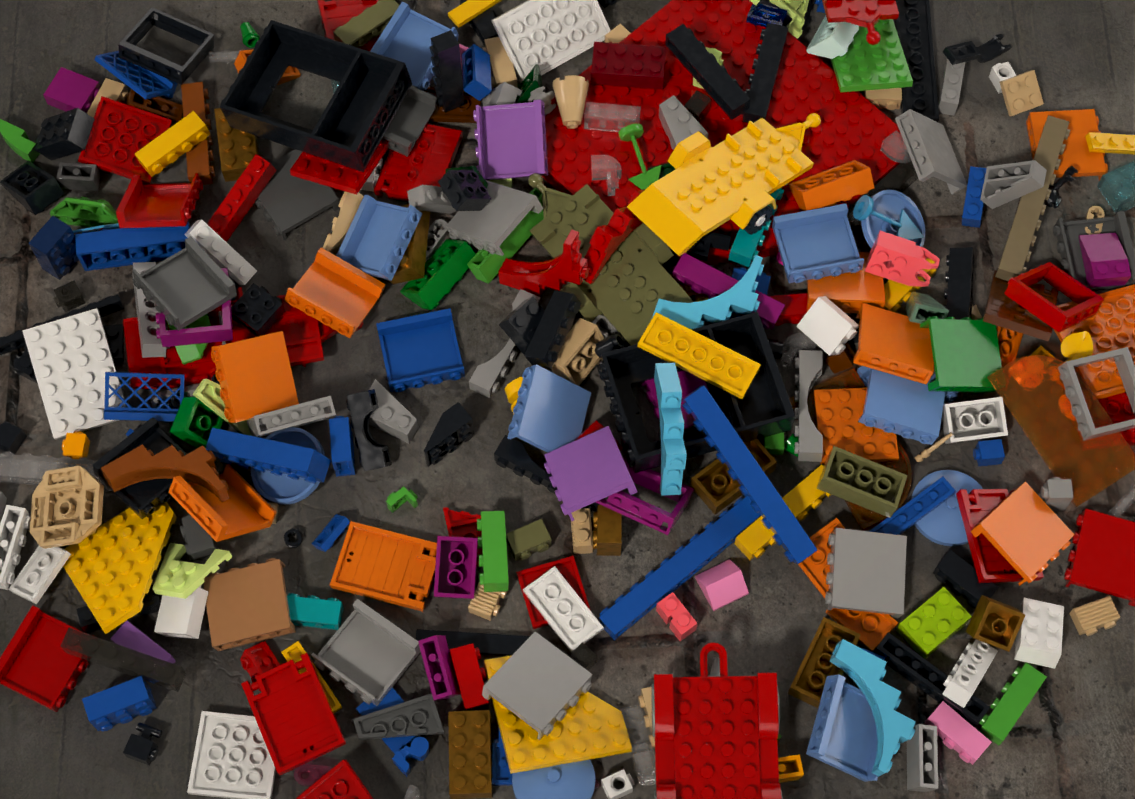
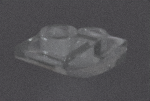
M640 704L620 709L631 742V753L651 748Z

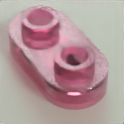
M303 764L295 769L294 778L299 785L310 787L332 768L322 765ZM309 773V777L303 779L302 774Z

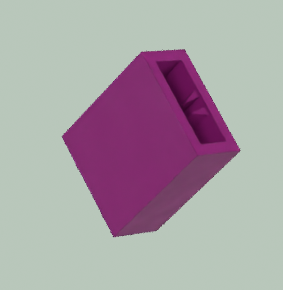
M61 67L43 95L48 105L65 112L79 108L87 113L101 86L96 80Z

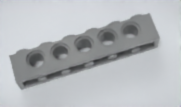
M134 262L133 270L135 269L141 274L155 266L156 262ZM134 285L142 358L166 357V349H170V347H162L161 339H157L156 328H160L159 324L156 323V313L158 311L152 300L148 301L143 290L141 288L137 289Z

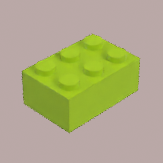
M943 587L904 619L896 631L917 654L926 659L963 628L972 616Z

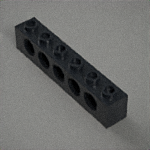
M889 632L877 646L874 653L885 657L884 661L887 662L888 666L941 704L944 701L973 727L977 726L990 708V706L975 695L971 696L964 708L944 696L942 693L946 686L943 684L948 676Z

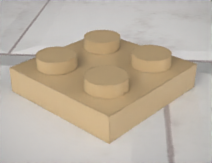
M1030 70L999 82L1009 116H1014L1044 104L1035 70Z

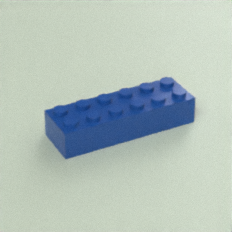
M188 221L186 226L118 228L111 230L102 229L96 232L86 231L81 234H75L76 255L85 271L133 265L134 262L164 261L186 248L185 239L187 237L184 234L191 227Z
M212 428L206 445V450H211L215 458L219 459L221 463L230 465L237 463V466L248 469L250 466L254 467V470L265 473V470H269L271 474L277 476L287 474V477L299 480V477L305 478L306 482L316 484V481H325L331 462L330 459L315 449Z

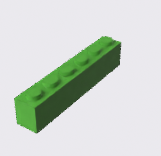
M534 188L529 194L536 195L543 207L542 193L538 188ZM543 210L539 214L532 211L528 212L499 246L504 253L503 256L491 254L483 249L475 254L467 265L477 280L489 284L495 278L505 259H511L532 235L529 230L544 219Z

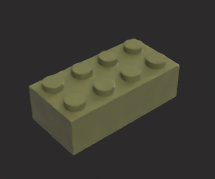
M833 446L827 456L817 489L891 518L898 507L908 475Z

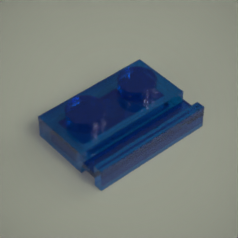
M762 3L752 4L746 22L766 27L767 23L783 26L787 10Z

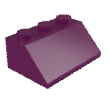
M437 536L434 597L474 599L478 538Z

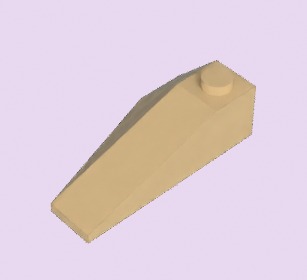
M344 192L338 205L340 207L338 218L334 217L332 221V233L327 235L323 249L334 255L338 253L364 197L359 192L357 195Z

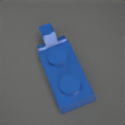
M499 729V738H494V743H492V786H512V774H510Z

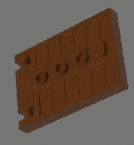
M995 270L983 321L1049 342L1052 327L1006 296L1004 293L1009 285L1007 284L1008 281L995 277L997 272ZM1038 283L1028 286L1056 306L1057 289L1052 288L1049 291L1044 289L1045 285Z

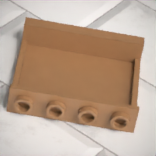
M271 558L266 560L265 563H251L245 568H231L228 572L211 573L209 577L204 578V590L208 591L206 607L212 647L217 651L296 632L295 625L290 619L283 574L285 564L280 559Z

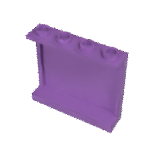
M542 100L493 106L476 105L473 116L474 121H477V129L474 131L475 139L478 140V147L475 149L476 157L479 158L477 170L485 180L529 177L533 173L548 176L545 108Z
M609 426L544 454L547 461L544 463L547 473L552 474L549 479L553 487H557L555 494L559 502L563 501V504H560L564 515H569L571 521H574L572 512L627 488L630 495L638 492Z

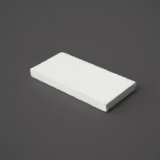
M555 566L523 589V592L571 653L604 629Z

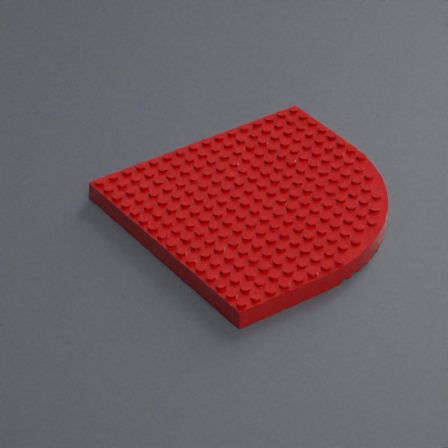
M749 0L670 1L619 42V44L666 47L663 90L591 84L592 65L578 75L585 77V81L589 80V87L582 122L577 128L569 129L563 125L556 97L551 100V104H556V107L545 116L548 176L542 177L557 191L569 195H574L587 184L599 195L600 199L613 213L616 208L626 207L634 191L641 190L628 179L643 172L632 141H622L618 133L622 128L631 124H641L643 126L644 133L636 141L647 170V168L669 163L668 159L674 151L659 119V105L673 95L708 132V140H710L711 147L724 141L727 134L732 136L748 125V123L742 122V114L731 120L705 89L693 86L692 74L665 45L666 34L682 24L690 28L696 39L702 41L705 47L715 48L722 52L723 66L726 68L729 76L732 79H736L739 87L746 91L747 88L750 89L751 84H748L750 73L754 74L755 71L752 69L754 58L758 59L759 56L756 54L758 44H762L763 41L760 40L762 29L766 30L767 23L780 24L758 5H754ZM788 32L765 120L776 129L800 122L803 123L811 113H816L821 118V123L818 127H809L805 130L801 152L814 162L813 167L788 184L856 160L871 169L875 188L864 194L869 196L911 159L898 125L858 91L840 92L834 70L816 55L807 53V47ZM788 184L782 187L784 193L781 201L777 200L776 202L778 208L775 215L770 217V220H772L770 228L763 233L765 235L763 245H758L757 251H759L758 256L773 257L779 252L772 228L773 217L803 211L799 208ZM855 195L852 199L836 202L835 205L847 204L848 215L863 195ZM730 219L711 231L731 236L729 250L710 247L707 261H699L708 265H718V263L739 264L728 260L740 227ZM674 255L671 258L678 259L679 261L681 256Z

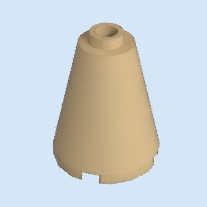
M568 75L565 76L564 80H560V77L553 80V89L563 125L569 129L577 128L582 122L589 87V80L585 81V77Z

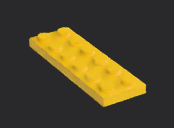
M657 312L637 344V347L669 363H675L677 367L740 399H743L761 366V364Z

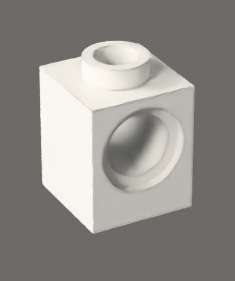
M1009 62L998 63L992 67L989 78L999 94L1002 93L999 82L1014 77L1016 74Z
M624 769L601 779V785L608 799H619L632 793V786L635 785L630 773L626 774ZM615 781H622L625 786L618 790L614 788L613 783Z

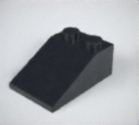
M29 160L0 181V184L34 215L43 212L47 206L56 202L64 194L52 175Z

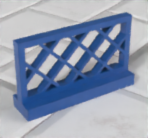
M119 51L96 55L95 57L96 62L145 100L162 95L169 99L174 95L178 83L119 58Z
M105 372L104 420L148 421L154 417L157 421H174L179 408H171L166 402L175 395L181 405L184 398L185 374ZM109 376L119 377L123 383L114 389L109 384ZM132 377H138L143 382L136 390L127 383ZM151 378H158L163 383L155 391L147 384ZM172 378H180V387L173 391L167 383ZM124 384L133 392L126 399L117 392ZM144 385L152 392L145 400L137 393ZM164 385L172 392L165 401L157 394ZM114 394L123 401L117 407L109 406V398ZM134 394L142 401L138 407H132L127 402ZM153 395L162 402L157 408H152L147 403Z

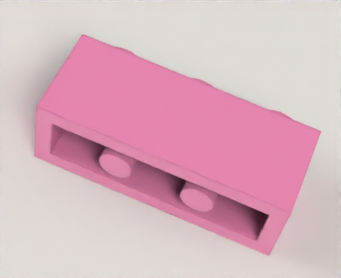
M944 701L924 723L925 725L937 726V735L943 739V743L948 748L956 750L964 762H970L972 765L992 743Z

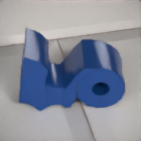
M416 737L411 742V747L405 746L400 750H396L392 758L393 763L406 777L410 774L411 769L410 764L407 762L408 758L423 761L428 756L430 746L427 739Z

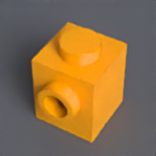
M79 431L66 434V439L62 441V451L67 462H87L90 440L87 435Z

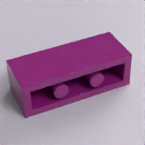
M434 635L419 640L418 643L433 700H445L461 695L445 635Z

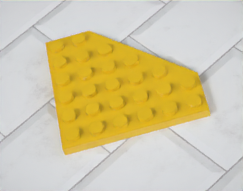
M167 502L161 503L153 514L143 519L129 507L99 526L94 534L87 536L79 544L69 545L64 549L71 553L63 567L105 634L142 610L144 605L142 601L145 594L149 592L153 581V572L158 568L162 558L160 554L163 547H166L171 534L169 532L171 525L175 524L177 518Z
M511 656L484 660L487 680ZM590 692L582 693L577 704L573 708L570 706L566 710L567 714L560 722L556 721L551 733L548 736L544 735L539 740L537 739L538 732L492 697L510 774L631 752L632 746L622 711Z

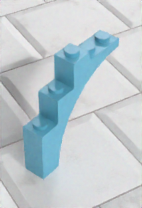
M755 255L750 268L742 279L731 289L719 296L691 303L658 299L653 316L657 312L692 330L702 327L704 321L714 324L729 320L732 311L742 315L757 312L760 301H757L759 294L755 293L758 285L755 279L757 275L761 276L764 265L761 264L763 257Z
M655 363L654 382L658 399L661 432L660 492L661 496L681 495L683 469L686 466L687 456L683 441L682 389L675 363Z
M842 639L836 644L829 662L842 669L855 681L872 709L877 731V751L871 773L879 777L890 771L893 764L891 761L892 756L898 752L900 743L911 740L915 733L913 727L916 721L895 711L901 702V699H899L901 691L880 681L886 674V669L884 668L887 662Z

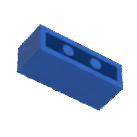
M473 44L462 54L463 90L480 101L492 91L490 54Z
M970 166L962 226L980 228L984 206L980 199L987 168Z

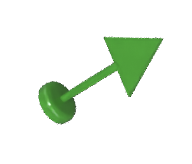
M631 124L622 128L618 134L622 141H632L643 173L628 180L641 190L647 189L652 183L659 180L662 165L648 171L646 170L636 139L643 135L644 129L641 124Z

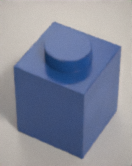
M1002 439L978 441L973 449L974 460H977L978 466L1002 464L1005 458Z

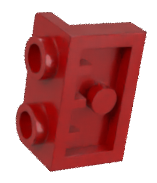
M266 641L245 649L240 658L241 665L249 673L252 683L257 681L256 676L280 665Z

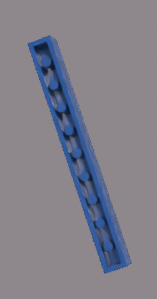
M702 385L681 399L684 403L682 404L683 409L688 415L692 414L695 419L693 421L694 425L699 431L703 430L706 435V442L711 448L714 446L718 452L716 456L722 464L725 463L729 468L727 472L730 477L739 482L741 485L739 490L745 497L748 496L750 498L752 509L756 513L759 512L761 514L763 525L768 530H772L774 541L779 546H783L785 549L784 555L789 562L793 561L799 564L816 552L817 548L706 387Z
M748 496L744 499L742 497L739 498L731 510L726 509L719 516L720 519L715 523L713 521L704 528L705 531L700 535L698 533L695 534L687 546L684 547L682 545L675 551L676 555L671 559L666 558L662 561L659 569L656 571L651 570L645 576L643 582L635 583L627 595L619 596L611 608L606 607L601 611L599 622L614 641L654 609L659 601L677 590L734 543L735 538L761 516L759 512L756 513L750 505L752 501Z

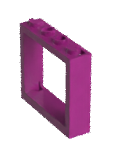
M221 268L229 277L228 268ZM231 299L222 304L223 325L187 328L179 331L177 329L167 330L165 315L159 312L156 313V323L160 326V328H156L157 339H161L162 347L232 341Z
M623 457L634 483L661 494L660 473L651 469L634 473L633 467L629 468L627 458ZM682 484L681 495H663L678 502L671 513L623 491L608 496L607 500L601 499L596 501V503L668 535L688 506L694 489ZM663 522L668 523V528L662 526Z

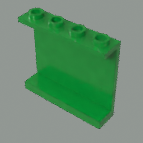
M937 316L928 317L927 321L920 324V328H929L936 380L928 383L929 391L995 392L1005 387L996 325L984 322L983 318L971 320L970 317L956 320L955 317L939 319Z

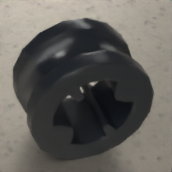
M296 529L288 530L284 535L285 544L289 548L299 547L302 543L301 533ZM290 535H292L293 537L294 535H297V541L295 543L294 541L290 543Z

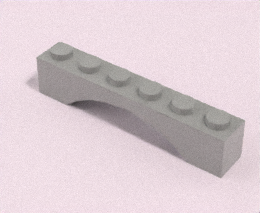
M520 289L512 303V310L514 311L523 301L534 297L543 308L541 298ZM511 339L494 358L477 366L469 380L470 390L488 398H491L493 393H497L500 387L499 381L502 377L505 378L509 370L508 365L510 361L514 362L517 356L516 351L518 347Z
M799 350V357H795V369H798V374H795V385L798 386V391H795L794 402H798V408H795L794 414L795 419H798V425L794 427V436H798V442L794 443V454H798V461L822 462L823 435L812 422L807 405L809 393L822 375V351Z

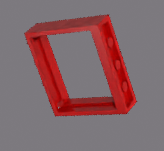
M1051 262L1040 265L1035 269H1030L1028 272L1021 273L1017 277H1012L1007 282L1009 285L1004 293L1057 332H1061L1096 315L1104 301L1101 296ZM1044 280L1079 305L1062 311L1028 286Z

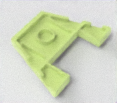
M760 0L749 1H751L754 5H757ZM769 0L793 19L787 26L788 32L798 39L803 32L802 26L805 22L804 16L807 12L809 0Z
M170 543L152 587L153 591L158 595L186 599L205 582L204 578L209 573H215L220 569L218 566L224 560L229 561L232 558L230 551L215 549L205 564L180 561L186 552L185 546L183 544Z

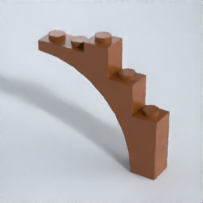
M142 444L101 467L105 480L114 492L142 481L173 479L176 476H181L185 481L203 486L214 493L222 502L229 499L227 483L224 479L220 480L218 478L219 474L214 463L216 458L211 450L207 451L203 445L184 456L181 450L177 451L173 445L154 455L151 450L147 451Z

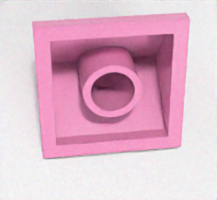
M730 559L695 576L713 611L749 594L741 569Z

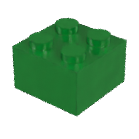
M184 397L170 433L196 449L202 445L206 448L212 428L220 429L224 419L198 398Z

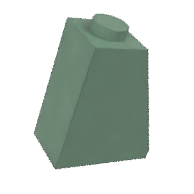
M914 291L911 292L905 308L909 321L920 324L927 321L928 317L937 316L939 319H944L949 312L947 308L928 294Z

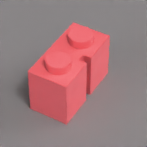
M673 592L657 603V613L666 624L670 623L669 628L679 641H682L696 631L697 622Z

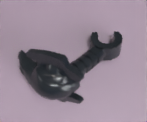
M1073 166L1069 167L1056 183L1049 185L1048 189L1051 190L1049 199L1044 200V204L1047 207H1054L1056 209L1059 206L1062 198L1059 196L1057 189L1062 187L1067 181L1072 182L1074 180L1071 176L1074 173H1078V170Z

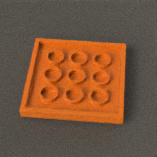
M867 388L813 391L816 427L823 435V455L820 464H825L833 446L873 462L899 460L896 434L887 433L882 429L868 427L858 422L863 414Z

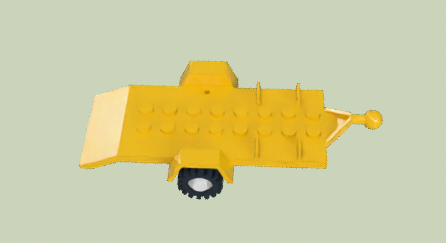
M811 113L803 123L800 122L776 129L764 118L754 123L750 120L746 128L732 136L727 134L726 139L714 147H711L710 140L698 131L679 142L669 157L668 162L675 170L652 183L627 208L678 256L687 252L703 236L730 219L749 235H753L758 230L760 231L761 227L765 226L766 222L770 220L769 217L772 216L773 212L772 208L774 210L777 208L775 199L770 194L813 167L814 162L804 155L801 149L805 130L809 127H818L821 123V118L818 114Z

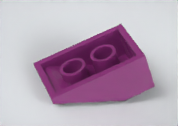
M1116 233L1078 236L1088 288L1120 286L1128 282L1131 278L1129 262Z

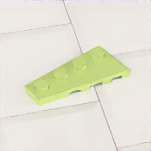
M203 379L193 395L238 432L251 436L247 420L229 423L224 414L225 404L220 397V385L209 379Z

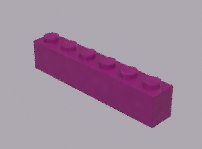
M686 253L682 254L672 273V277L678 284H685L691 287V290L695 293H702L708 296V299L719 296L739 282ZM756 290L755 293L759 294L757 301H760L757 312L763 328L773 329L785 305Z

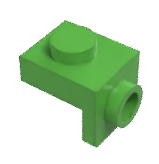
M403 486L400 490L394 491L388 496L386 501L387 508L394 513L407 501L416 508L418 506L416 500L418 497L411 489L408 491Z

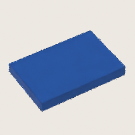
M391 688L378 706L373 703L369 705L363 702L356 710L363 716L403 703L404 700ZM418 736L381 739L395 755L396 750L404 748Z

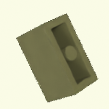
M542 519L506 534V542L515 561L519 559L526 560L531 557V554L544 552L549 549V546H552L551 537Z

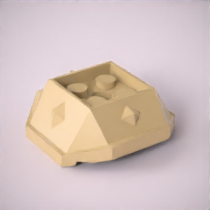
M81 466L46 471L42 477L43 480L32 494L29 532L38 545L44 549L79 544L87 536L94 534L96 529L102 524L104 486Z

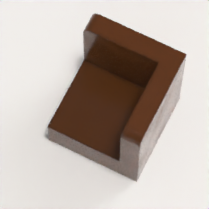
M848 342L845 344L846 347L841 354L832 356L827 354L825 357L827 364L834 374L851 368L855 364L853 363L855 353Z

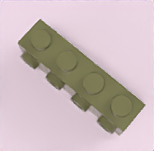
M379 0L372 7L366 8L361 14L351 18L343 26H339L333 32L334 40L357 48L362 47L383 32L398 9L399 4L395 0Z

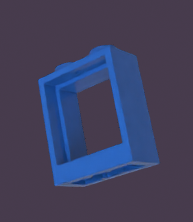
M336 416L334 419H329L331 457L336 477L356 475L353 432L349 417Z

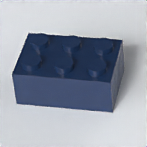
M52 216L28 243L42 269L59 280L69 273L70 268L75 262L79 261L76 255L75 235L71 227L55 216Z

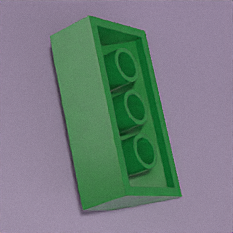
M446 239L425 262L424 278L408 281L400 290V293L422 309L432 310L436 308L443 296L447 295L451 291V287L462 279L467 269H470L467 264L476 253L466 241Z

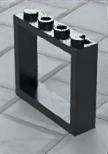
M151 8L118 44L119 58L182 85L214 48V34L155 8ZM153 26H156L200 47L181 66L136 45Z

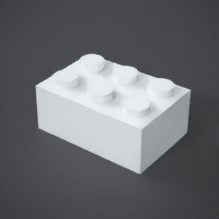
M1003 397L943 405L942 424L944 437L950 432L953 433L945 441V444L1008 435Z
M1023 598L1019 610L1025 614V618L1016 636L1014 660L1055 669L1062 653L1064 606Z

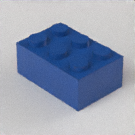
M142 676L82 699L89 722L98 731L102 732L112 729L113 725L118 723H128L136 716L149 715L153 712L152 710L157 709L150 686Z

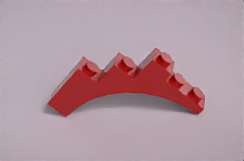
M645 189L634 191L627 206ZM627 206L616 208L608 225L598 226L589 242L591 246L584 257L587 259L589 274L586 279H583L589 284H594L602 268L618 246L636 227L643 223Z
M571 229L564 241L563 253L554 259L531 263L506 258L498 271L499 283L515 289H522L537 296H541L542 292L548 287L560 291L567 282L580 285L583 279L588 277L589 268L587 267V259L582 258L580 253L581 240H579V232Z

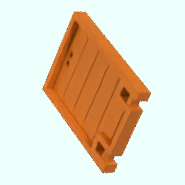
M350 521L330 587L423 612L425 608L423 599L424 597L428 598L435 575L437 543ZM424 551H430L429 555H424ZM411 594L416 595L415 600L410 599Z

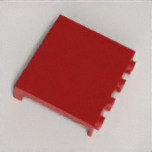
M195 173L191 183L143 184L141 175H133L116 211L119 228L186 226L188 220L191 219L192 210L195 209V203L199 200L200 191L203 190V181L200 180L199 174Z
M1085 509L1082 514H1078L1076 520L1078 531L1074 532L1075 535L1072 538L1074 549L1070 550L1068 561L1071 563L1064 574V579L1067 580L1065 587H1069L1070 584L1078 585L1129 600L1128 605L1135 606V522Z
M32 606L0 657V684L57 712L59 708L65 705L66 696L70 690L75 688L80 673L84 672L87 668L90 656L96 653L99 647V640L94 635L90 636L43 613L40 608Z

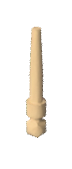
M950 432L928 449H924L920 455L915 456V460L922 462L924 458L931 455V452L948 440L953 433Z

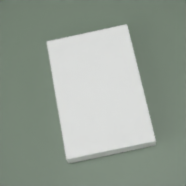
M38 546L8 590L37 605L71 553L60 547L44 549Z

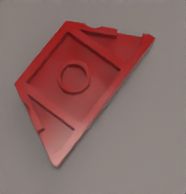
M447 507L443 508L449 537H481V531H477V519H481V515H472L465 511L457 512L449 510ZM478 541L476 569L479 567V555H482V549H478Z

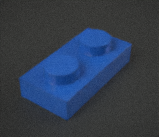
M335 514L312 542V545L316 549L326 552L334 545V541L338 536L345 532L350 521L345 516Z

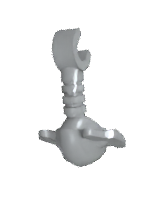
M542 86L530 92L531 96L528 101L542 100L546 116L556 107V104H551L555 94L553 91L543 92L545 87Z

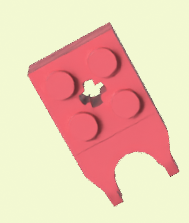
M879 231L868 255L865 272L908 286L926 287L929 286L931 277L922 269L938 268L940 259L927 249L917 246L914 241ZM925 259H932L935 263H929ZM917 277H923L926 281H920Z

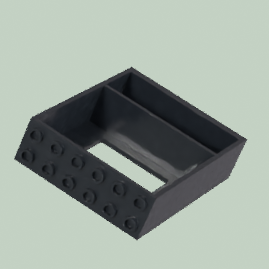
M271 20L268 26L265 27L260 40L256 42L251 55L247 57L246 63L239 71L234 84L230 86L228 94L221 101L220 109L232 128L364 172L412 86V81L404 62ZM288 66L340 82L314 130L261 113L273 93L272 88H276Z
M758 312L692 329L761 364L743 399L705 381L709 393L744 443L750 442L755 439L790 431L795 414ZM637 344L601 354V361H599L600 369H598L600 379L605 382L604 391L606 397H610L611 413L616 415L617 421H615L617 431L622 434V447L624 450L627 449L629 468L633 467L634 473L661 466V440L649 441L641 415H636L639 413V409L631 385L654 379L655 363H669L637 347ZM676 366L677 372L684 371ZM694 430L683 434L687 453L686 459L716 451L714 446L711 448L706 442V435L703 430Z

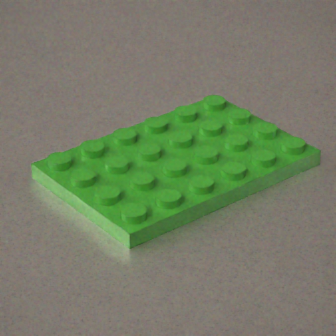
M893 19L880 20L874 25L875 31H878L881 36L878 44L870 45L866 41L867 28L859 26V31L854 35L852 43L849 44L848 51L841 57L837 56L831 59L840 92L912 87L913 84Z

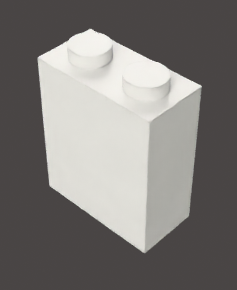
M826 296L817 298L796 327L829 356L839 355L844 351L846 342L857 334L856 329L860 325Z
M199 586L186 599L162 595L154 632L166 637L198 639L208 591L201 589V586Z

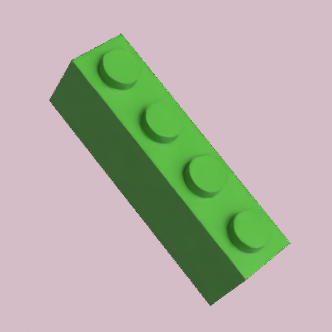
M481 511V519H477V531H481V537H478V549H482V555H479V567H483V573H479L480 585H484V592L508 591L505 511Z
M1025 663L1022 668L1020 666L1016 668L1012 674L1014 677L1012 683L1007 682L1001 690L1004 693L1001 699L996 698L990 706L993 709L990 715L985 714L979 722L982 725L979 732L998 746L1004 741L1047 678V676L1028 663Z

